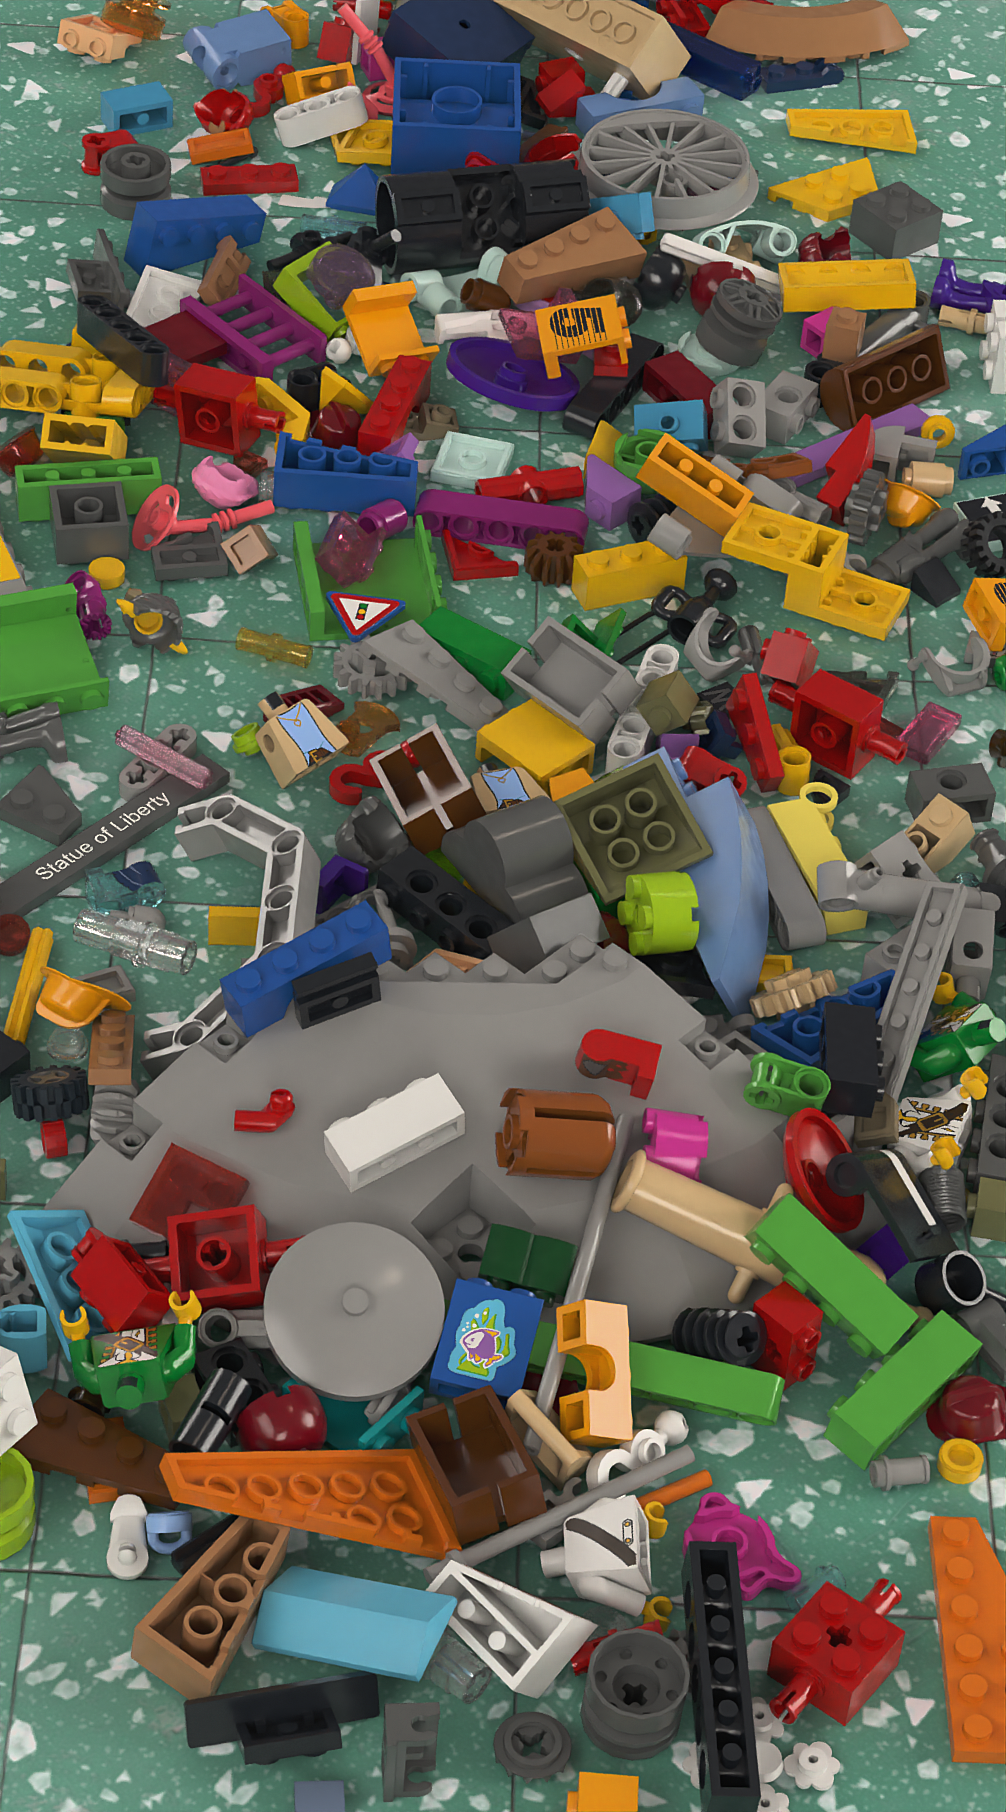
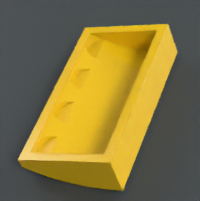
M909 258L778 263L779 288L783 312L823 311L832 306L848 307L854 310L916 308V280Z

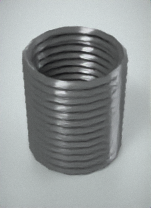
M940 1165L923 1170L919 1174L918 1180L948 1232L951 1234L961 1230L968 1222L963 1172L953 1166L948 1170H943Z

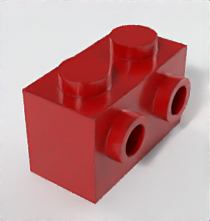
M786 627L784 633L774 630L771 639H765L760 653V659L764 660L760 673L770 683L774 684L777 680H781L783 683L799 689L812 676L819 651L811 643L812 639L806 637V633Z

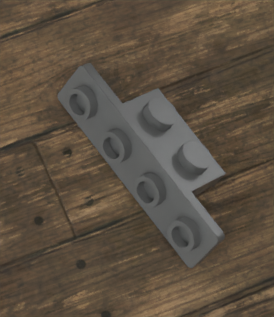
M97 229L93 251L94 260L67 259L66 272L76 301L83 295H100L124 311V308L128 309L130 305V289L125 288L124 273L119 271L118 257L113 255L112 241H108L104 229Z

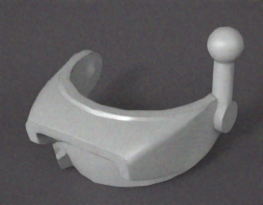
M709 607L704 611L703 616L690 633L683 650L684 655L696 670L709 682L719 680L740 670L753 659V652L749 648L742 651L740 646L732 645L729 648V654L734 657L733 659L724 662L714 660L709 650L708 635L712 623L719 615V611L713 607Z
M974 636L970 640L974 658L971 671H955L945 667L936 660L928 647L922 648L918 653V657L910 659L907 662V667L911 671H916L920 666L919 664L923 663L939 690L946 696L951 697L981 690L986 686L991 655L985 640Z

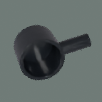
M956 1250L922 1264L916 1272L914 1282L916 1295L922 1306L929 1308L933 1315H937L941 1310L950 1315L987 1298L995 1299L1004 1309V1312H1006V1295L987 1286L986 1276L981 1264L973 1255L966 1251Z

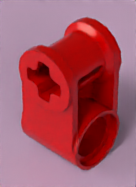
M125 129L87 134L82 137L81 142L82 147L85 148L81 169L86 174L99 176L100 161L103 154L111 148L124 144H138V142Z
M687 746L684 749L680 760L689 777L684 780L685 783L693 781L697 790L700 791L728 776L729 778L734 776L732 783L739 796L745 792L748 783L747 777L742 770L718 759L698 746Z

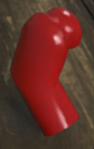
M276 1089L271 1092L270 1102L261 1111L236 1110L234 1131L260 1133L276 1131L294 1113L295 1104L293 1103L292 1093L286 1089Z

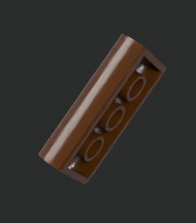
M939 324L927 325L828 370L821 379L820 397L823 408L831 422L845 432L854 428L865 413L871 416L873 420L911 403L916 405L950 389Z

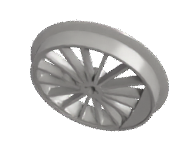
M640 109L610 116L594 125L587 132L582 146L574 154L579 162L578 170L581 169L582 174L586 175L590 199L640 193L650 183L656 186L655 196L651 195L656 230H693L724 223L743 213L753 203L758 193V176L750 163L749 151L742 139L732 130L712 119L685 111ZM660 140H667L665 148H663ZM672 141H677L678 143L671 149ZM636 180L626 189L619 186L630 181ZM709 186H712V187L717 188V189H719V190L715 191V190H713L712 188H710ZM687 187L698 194V196L689 197L687 195Z

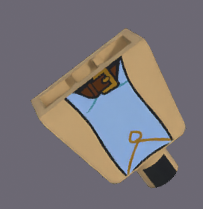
M275 691L258 703V706L269 721L255 734L256 741L282 789H285L335 758L349 743L348 739L308 699H303L288 708Z
M485 763L478 768L477 773L470 777V785L487 815L539 795L550 798L522 767L498 769L494 763Z

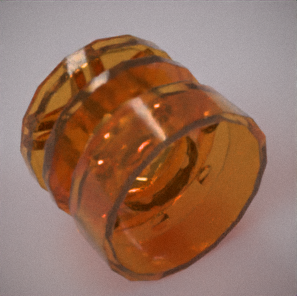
M105 0L100 20L127 34L159 41L166 24V19L156 13L155 10H170L171 3L167 0Z

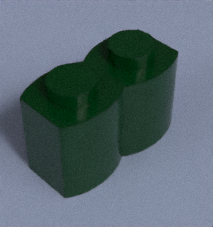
M492 1223L478 1278L490 1282L494 1288L507 1291L515 1288L528 1290L534 1293L536 1298L544 1300L543 1307L552 1308L554 1303L563 1304L578 1246L559 1239L534 1235L518 1228Z

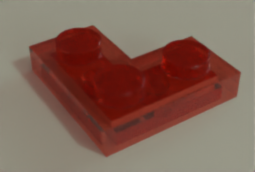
M171 1143L129 1220L134 1225L168 1241L167 1216L186 1214L191 1204L205 1211L237 1207L250 1183L246 1178Z

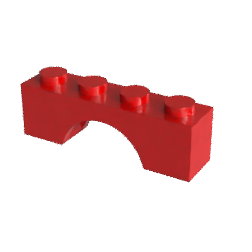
M399 354L358 430L357 451L361 455L370 456L373 452H379L403 437L411 411L419 413L422 403H426L430 396L432 361Z

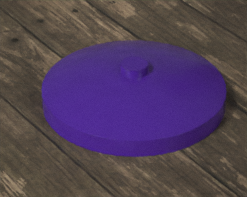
M489 337L458 339L451 344L446 359L447 369L463 385L494 401L517 408L543 412L565 410L580 390L578 378L565 365L559 362L561 377L548 379L542 352L507 340Z

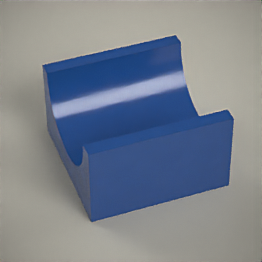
M395 57L391 174L465 168V158L470 152H479L499 165L519 163L521 142L520 63Z

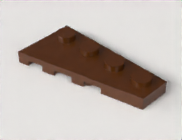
M50 1388L33 1404L38 1424L12 1446V1448L18 1450L27 1459L33 1471L50 1475L53 1470L76 1477V1483L93 1488L95 1484L117 1488L118 1495H137L143 1502L174 1511L180 1505V1502L172 1500L159 1468L164 1453L171 1452Z

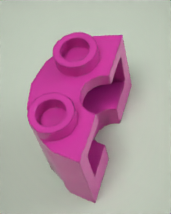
M645 1108L642 1118V1133L648 1134V1140H650V1145H644L642 1149L646 1153V1159L702 1183V1180H699L701 1158L707 1157L708 1122H704V1116Z

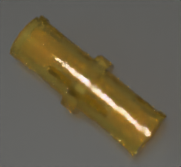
M241 627L236 638L235 647L237 650L265 656L267 661L273 663L279 660L306 669L313 655V646L283 639V635L275 632L272 635Z

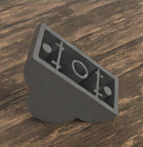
M539 795L469 821L465 826L449 831L443 836L441 852L481 899L514 924L588 894L584 879L573 864L574 848L567 822L557 805L546 796Z

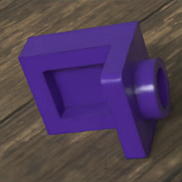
M335 854L320 870L316 914L320 915L329 910L343 894L353 897L368 889L369 870Z

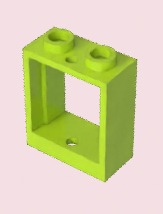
M330 241L284 267L272 285L293 311L327 336V344L333 338L341 337L345 339L346 331L349 327L347 318L344 317L336 322L303 282L320 272L344 301L347 300L353 289L369 287Z

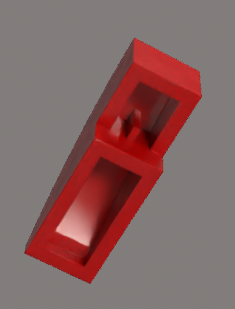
M866 413L825 464L829 480L816 496L817 501L828 505L832 509L830 520L842 527L845 526L843 523L844 507L847 497H849L853 483H860L864 471H867V468L872 469L875 453V432L871 416Z

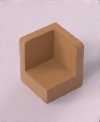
M248 525L221 543L222 548L239 575L245 574L266 559H274L278 556L277 551L261 525Z

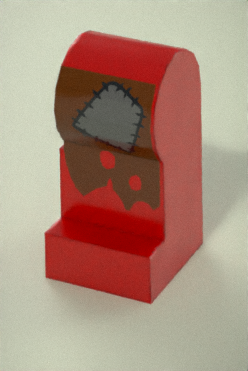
M594 1029L584 1035L575 1057V1065L578 1071L588 1078L599 1079L607 1077L611 1080L632 1085L630 1096L646 1100L654 1082L662 1045L604 1029Z

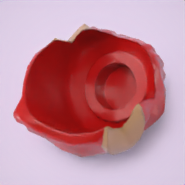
M224 88L213 90L193 105L198 120L206 132L210 134L249 128L254 119L253 107L246 95L238 92L237 89L232 90V93Z

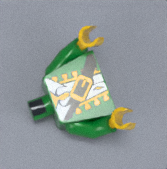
M941 972L939 977L940 985L936 986L932 1000L940 1005L950 1002L952 1004L944 1007L922 1029L910 1066L917 1070L923 1082H929L976 1066L998 1042L1003 1041L1006 1037V1025L1002 1019L997 1018L994 1010L983 1001L978 1002L963 991L957 993L954 988L952 975L946 972Z
M190 1290V1300L183 1306H181V1300L176 1291H173L169 1296V1305L178 1318L177 1325L176 1323L95 1335L91 1336L90 1340L85 1339V1336L90 1331L85 1308L79 1306L81 1318L75 1323L67 1322L64 1310H61L59 1319L63 1333L68 1339L72 1340L68 1344L76 1382L91 1394H101L103 1405L106 1408L121 1407L132 1410L141 1403L168 1398L175 1383L193 1369L196 1361L197 1327L192 1325V1322L200 1316L202 1307L193 1290Z

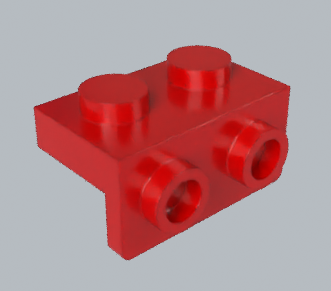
M689 0L656 1L657 13L664 16L682 43L695 44L704 41L711 26L697 4Z

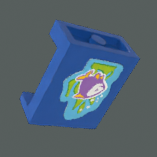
M457 1278L430 1375L429 1393L453 1399L491 1385L505 1410L508 1399L523 1387L539 1321L542 1316L544 1300L536 1298V1295L528 1290L515 1288L507 1291L494 1288L490 1282L484 1279L468 1278L466 1281Z

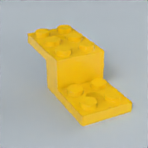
M748 502L722 540V553L788 574L783 608L797 612L800 615L831 623L834 626L864 634L871 638L885 641L910 597L911 589L844 568L848 533Z

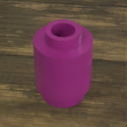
M386 499L362 511L357 519V531L366 541L381 542L402 532L406 528L408 523L407 512L399 501Z

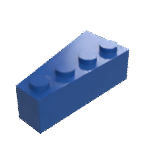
M246 194L137 202L124 261L141 277L146 265L172 271L215 257L218 251L216 245L229 235L237 242V249L259 243L267 213Z
M280 431L274 467L273 505L274 507H285L287 509L302 508L324 512L343 511L361 514L363 510L386 499H395L404 506L407 516L414 517L418 461L378 452L365 456L361 455L356 450V447L342 445L339 450L322 446V440L308 437L306 443L293 440L292 433Z
M887 970L848 987V993L842 996L831 997L828 995L816 1000L815 1007L798 1013L795 1009L780 1015V1021L767 1026L764 1022L751 1027V1041L769 1053L820 1069L819 1030L825 1002L875 1007L876 1024H878L895 970Z

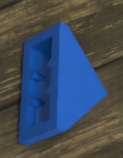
M366 163L333 185L326 201V207L375 216V192L379 177Z

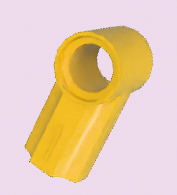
M780 723L773 724L771 727L785 775L777 790L784 795L799 796L801 788L808 784L810 780L811 753L806 748L798 746L789 729L783 728Z

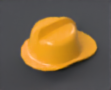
M884 479L885 483L888 484L886 491L889 492L886 510L887 520L892 526L907 528L909 526L920 527L933 511L940 510L941 506L925 493L908 485Z
M47 966L40 968V971L47 979L36 1004V1012L60 1027L77 1029L89 1025L104 1008L124 1012L131 1010L132 1005L126 999L108 989L70 978Z

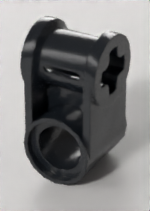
M324 361L317 365L290 371L287 376L286 393L307 411L319 410L322 370L327 366L337 373L336 367L331 362ZM341 376L342 378H344L345 380H347L349 383H351L348 378H346V377H344V376Z

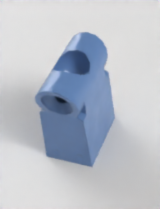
M267 9L218 22L214 28L209 26L193 27L183 38L184 50L204 72V75L216 90L224 88L229 91L237 83L241 87L252 85L256 78L264 73H273L274 68L281 63L292 66L291 38Z

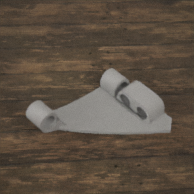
M718 453L711 460L710 463L754 493L749 502L798 518L802 517L804 510L801 502L766 476L754 473L745 478L742 476L743 470ZM679 506L670 516L664 513L647 538V541L675 560H678L682 555L736 558L721 552L723 536Z

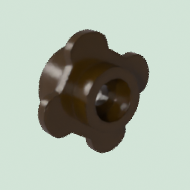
M998 729L991 737L989 753L992 758L998 759L997 765L1001 768L1006 767V730Z

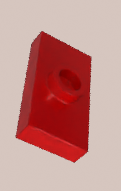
M618 344L593 349V375L627 377L628 363H621Z

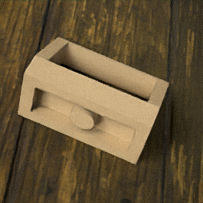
M519 1389L508 1399L505 1412L522 1443L528 1425L542 1439L543 1442L539 1454L529 1456L551 1482L562 1491L568 1480L579 1477L587 1470L589 1461L594 1454L586 1446L573 1445L567 1441L560 1432V1417L552 1409L548 1419L534 1404L537 1391Z

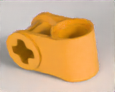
M285 0L282 2V5L275 7L268 5L261 7L260 11L267 9L291 38V49H301L309 44V14L305 10L298 7L292 0Z

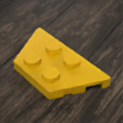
M368 119L361 126L329 136L337 162L350 163L352 165L367 163L391 166L393 120Z
M866 157L768 188L767 198L773 202H776L779 198L792 201V209L811 214L815 218L829 222L851 215L853 200L878 190L870 161Z

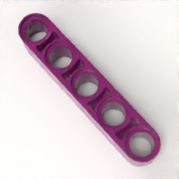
M428 489L419 495L412 520L415 528L416 515H421L424 529H430L431 536L441 538L442 530L449 529L452 537L462 541H473L525 549L528 540L535 539L536 533L548 535L550 530L554 534L565 532L566 537H577L578 544L584 548L589 527V518L578 509L438 489Z

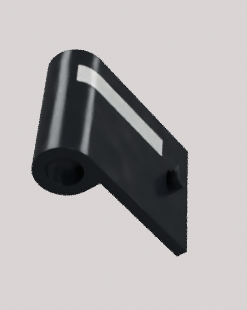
M887 1148L842 1153L830 1160L826 1168V1181L829 1188L835 1194L842 1197L858 1196L868 1190L910 1263L935 1259L959 1250L901 1152Z

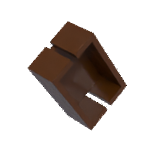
M437 723L406 739L423 771L416 774L400 744L369 760L412 843L424 855L440 848L443 836L447 832L463 827L469 821L487 815Z
M491 1385L452 1399L461 1438L455 1440L453 1438L444 1402L405 1417L412 1448L418 1456L460 1545L500 1531L498 1524L505 1521L508 1527L547 1512L539 1472Z

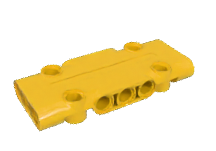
M9 340L0 347V408L39 413H55L61 409L71 411L73 416L97 418L100 415L135 419L153 399L155 387H146L138 384L99 351L92 355L88 350L80 347L22 340ZM5 355L9 356L14 361L15 365L9 363L5 358ZM37 359L42 360L46 364L47 369L40 366ZM70 363L75 364L79 368L80 373L74 371Z

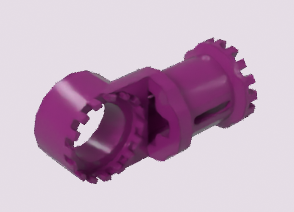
M83 570L76 571L67 579L65 584L73 583L76 589V614L81 619L80 625L87 640H90V638H92V641L96 640V638L102 640L101 637L106 638L107 633H111L112 622L106 614L107 602L102 595L101 584Z

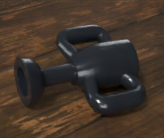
M720 568L709 570L704 577L703 584L706 592L703 595L691 597L681 588L669 585L662 588L652 600L651 611L657 617L668 621V632L678 643L686 644L690 633L707 608H714L713 604L717 600L727 601L737 593L738 586L736 580L727 571ZM673 598L678 599L681 603L676 611L665 609ZM719 612L714 623L722 624L723 627L715 636H712L710 633L708 635L709 646L717 649L726 646L737 632L736 621Z

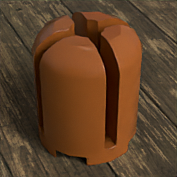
M508 1088L504 1092L499 1107L508 1108L503 1125V1133H495L498 1167H506L508 1169L507 1176L591 1181L604 1173L611 1162L616 1147V1129L613 1126L615 1119L610 1104L604 1098L593 1093Z

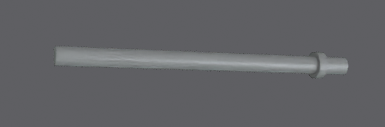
M685 1445L459 1552L457 1549H453L445 1554L446 1559L423 1569L425 1579L430 1585L450 1560L470 1567L482 1563L564 1524L568 1517L582 1513L600 1498H619L694 1462V1453L688 1445Z

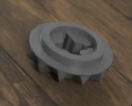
M522 1712L507 1718L498 1727L493 1743L496 1763L502 1764L506 1769L508 1777L514 1774L523 1777L526 1784L532 1779L540 1778L548 1782L553 1774L564 1772L569 1757H571L572 1744L566 1728L552 1716L540 1712ZM543 1739L540 1750L541 1755L533 1752L529 1756L523 1757V1744L531 1747Z

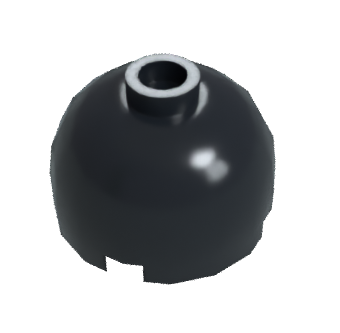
M659 245L641 270L637 282L634 281L626 299L641 308L654 311L665 308L671 301L677 304L688 288L683 285L686 276V267L683 260L662 252Z

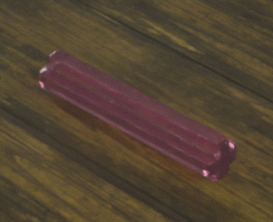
M123 725L120 730L116 731L115 743L119 747L199 790H205L208 785L212 784L213 772L209 768L129 725Z

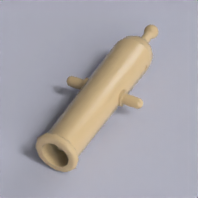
M638 1150L632 1154L616 1184L610 1205L613 1213L625 1210L734 1265V1269L738 1272L728 1291V1299L733 1304H739L744 1300L753 1279L758 1280L760 1278L774 1286H778L783 1282L782 1277L784 1274L772 1263L766 1265L751 1252L750 1246L752 1244L744 1236L780 1197L788 1193L793 1195L794 1190L790 1184L783 1183L779 1185L768 1209L763 1207L761 1210L647 1160L646 1153L643 1150ZM850 1250L886 1284V1276L882 1268L873 1259L858 1251ZM906 1303L919 1316L911 1325L912 1328L923 1318L928 1322L934 1318L929 1308L924 1306L914 1307Z

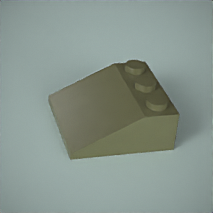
M659 753L554 801L563 814L571 833L574 848L573 859L605 906L625 897L626 878L628 875L668 871L678 872L713 856L711 847Z

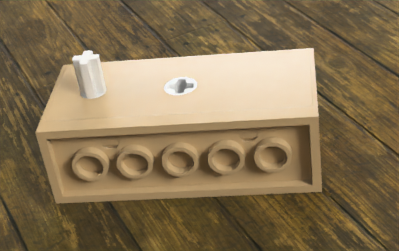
M493 0L535 36L532 45L558 58L573 56L584 71L607 82L601 93L606 92L616 98H619L624 89L633 91V95L642 100L655 96L660 91L661 82L677 79L691 58V55L664 16L631 0Z

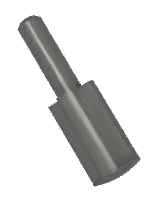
M753 625L744 626L737 634L741 649L743 651L749 648L753 652V659L747 664L752 665L754 672H757L760 685H766L769 681L760 673L764 660L760 659L763 643L759 630Z

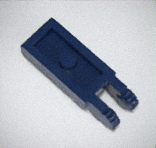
M819 58L814 63L800 61L796 64H772L768 67L757 68L756 79L764 91L770 94L836 85L844 80L845 73L837 65L838 63H824V58Z

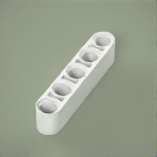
M656 644L649 647L635 677L642 691L624 713L619 715L608 742L605 777L622 770L624 766L649 753L656 735L636 706L650 681L678 670L679 653L674 647L667 644Z

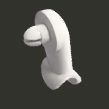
M133 1494L118 1497L110 1511V1523H113L106 1562L111 1574L123 1580L138 1578L146 1571L149 1563L145 1530L148 1512L142 1499Z

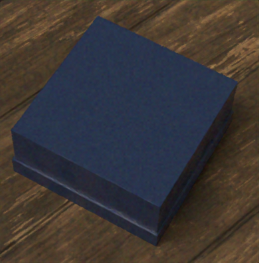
M409 0L392 12L388 21L389 26L382 39V47L386 54L394 61L395 57L521 63L526 51L531 47L535 36L493 0Z

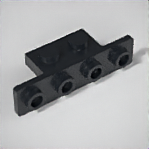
M367 1671L186 1700L183 1704L186 1740L190 1748L237 1741L245 1765L254 1763L269 1765L283 1758L300 1755L316 1757L330 1750L341 1749L342 1739L339 1723L375 1718L380 1714L377 1675Z

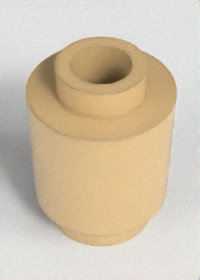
M911 461L909 468H903L901 483L913 487L929 497L942 498L943 495H951L954 469L953 467H946L945 463Z

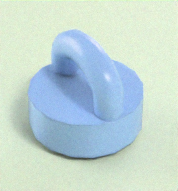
M189 1510L151 1512L146 1516L148 1544L157 1553L171 1555L172 1551L192 1539V1513ZM181 1532V1538L177 1542L163 1543L159 1540V1533Z

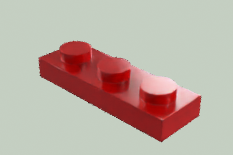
M278 162L273 165L244 164L242 166L213 165L210 167H200L203 196L299 192V180L295 164Z

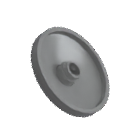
M360 1222L328 1225L305 1235L295 1242L275 1265L268 1280L263 1305L266 1338L276 1360L282 1368L300 1385L309 1386L315 1393L321 1396L354 1402L378 1399L390 1395L411 1383L432 1359L441 1338L445 1318L444 1295L441 1283L426 1256L413 1243L400 1234L378 1225Z

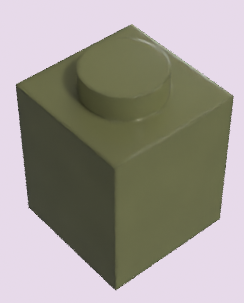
M677 670L650 681L636 708L655 735L658 736L687 724L700 698L681 671Z
M980 1177L977 1194L969 1192L967 1198V1218L972 1219L970 1236L1006 1242V1181Z

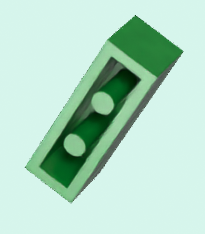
M442 606L419 624L427 634L443 649L448 651L494 697L505 701L515 692L501 672L523 646ZM523 647V648L526 649V650L529 652V654L531 655V651H532V650H529V649Z

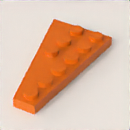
M414 1449L164 1453L159 1465L172 1500L175 1502L438 1560L446 1559L445 1554L453 1549H457L459 1552L462 1551Z
M930 1516L928 1535L952 1762L1006 1764V1575L976 1517Z

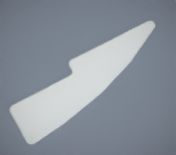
M282 195L278 205L291 207L330 208L326 207L327 198L317 196L314 199Z

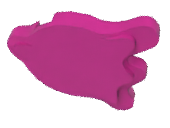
M710 1492L701 1497L693 1523L684 1531L682 1545L684 1559L689 1541L736 1542L741 1597L743 1601L753 1600L767 1587L782 1591H794L799 1587L802 1578L801 1571L797 1566L785 1560L779 1554L775 1545L774 1535L768 1524L759 1515L757 1521H755L751 1517L739 1513L740 1506L731 1503L725 1495L718 1492Z

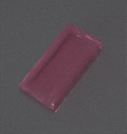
M929 701L897 738L908 743L906 748L908 750L905 756L927 765L961 724L962 715Z

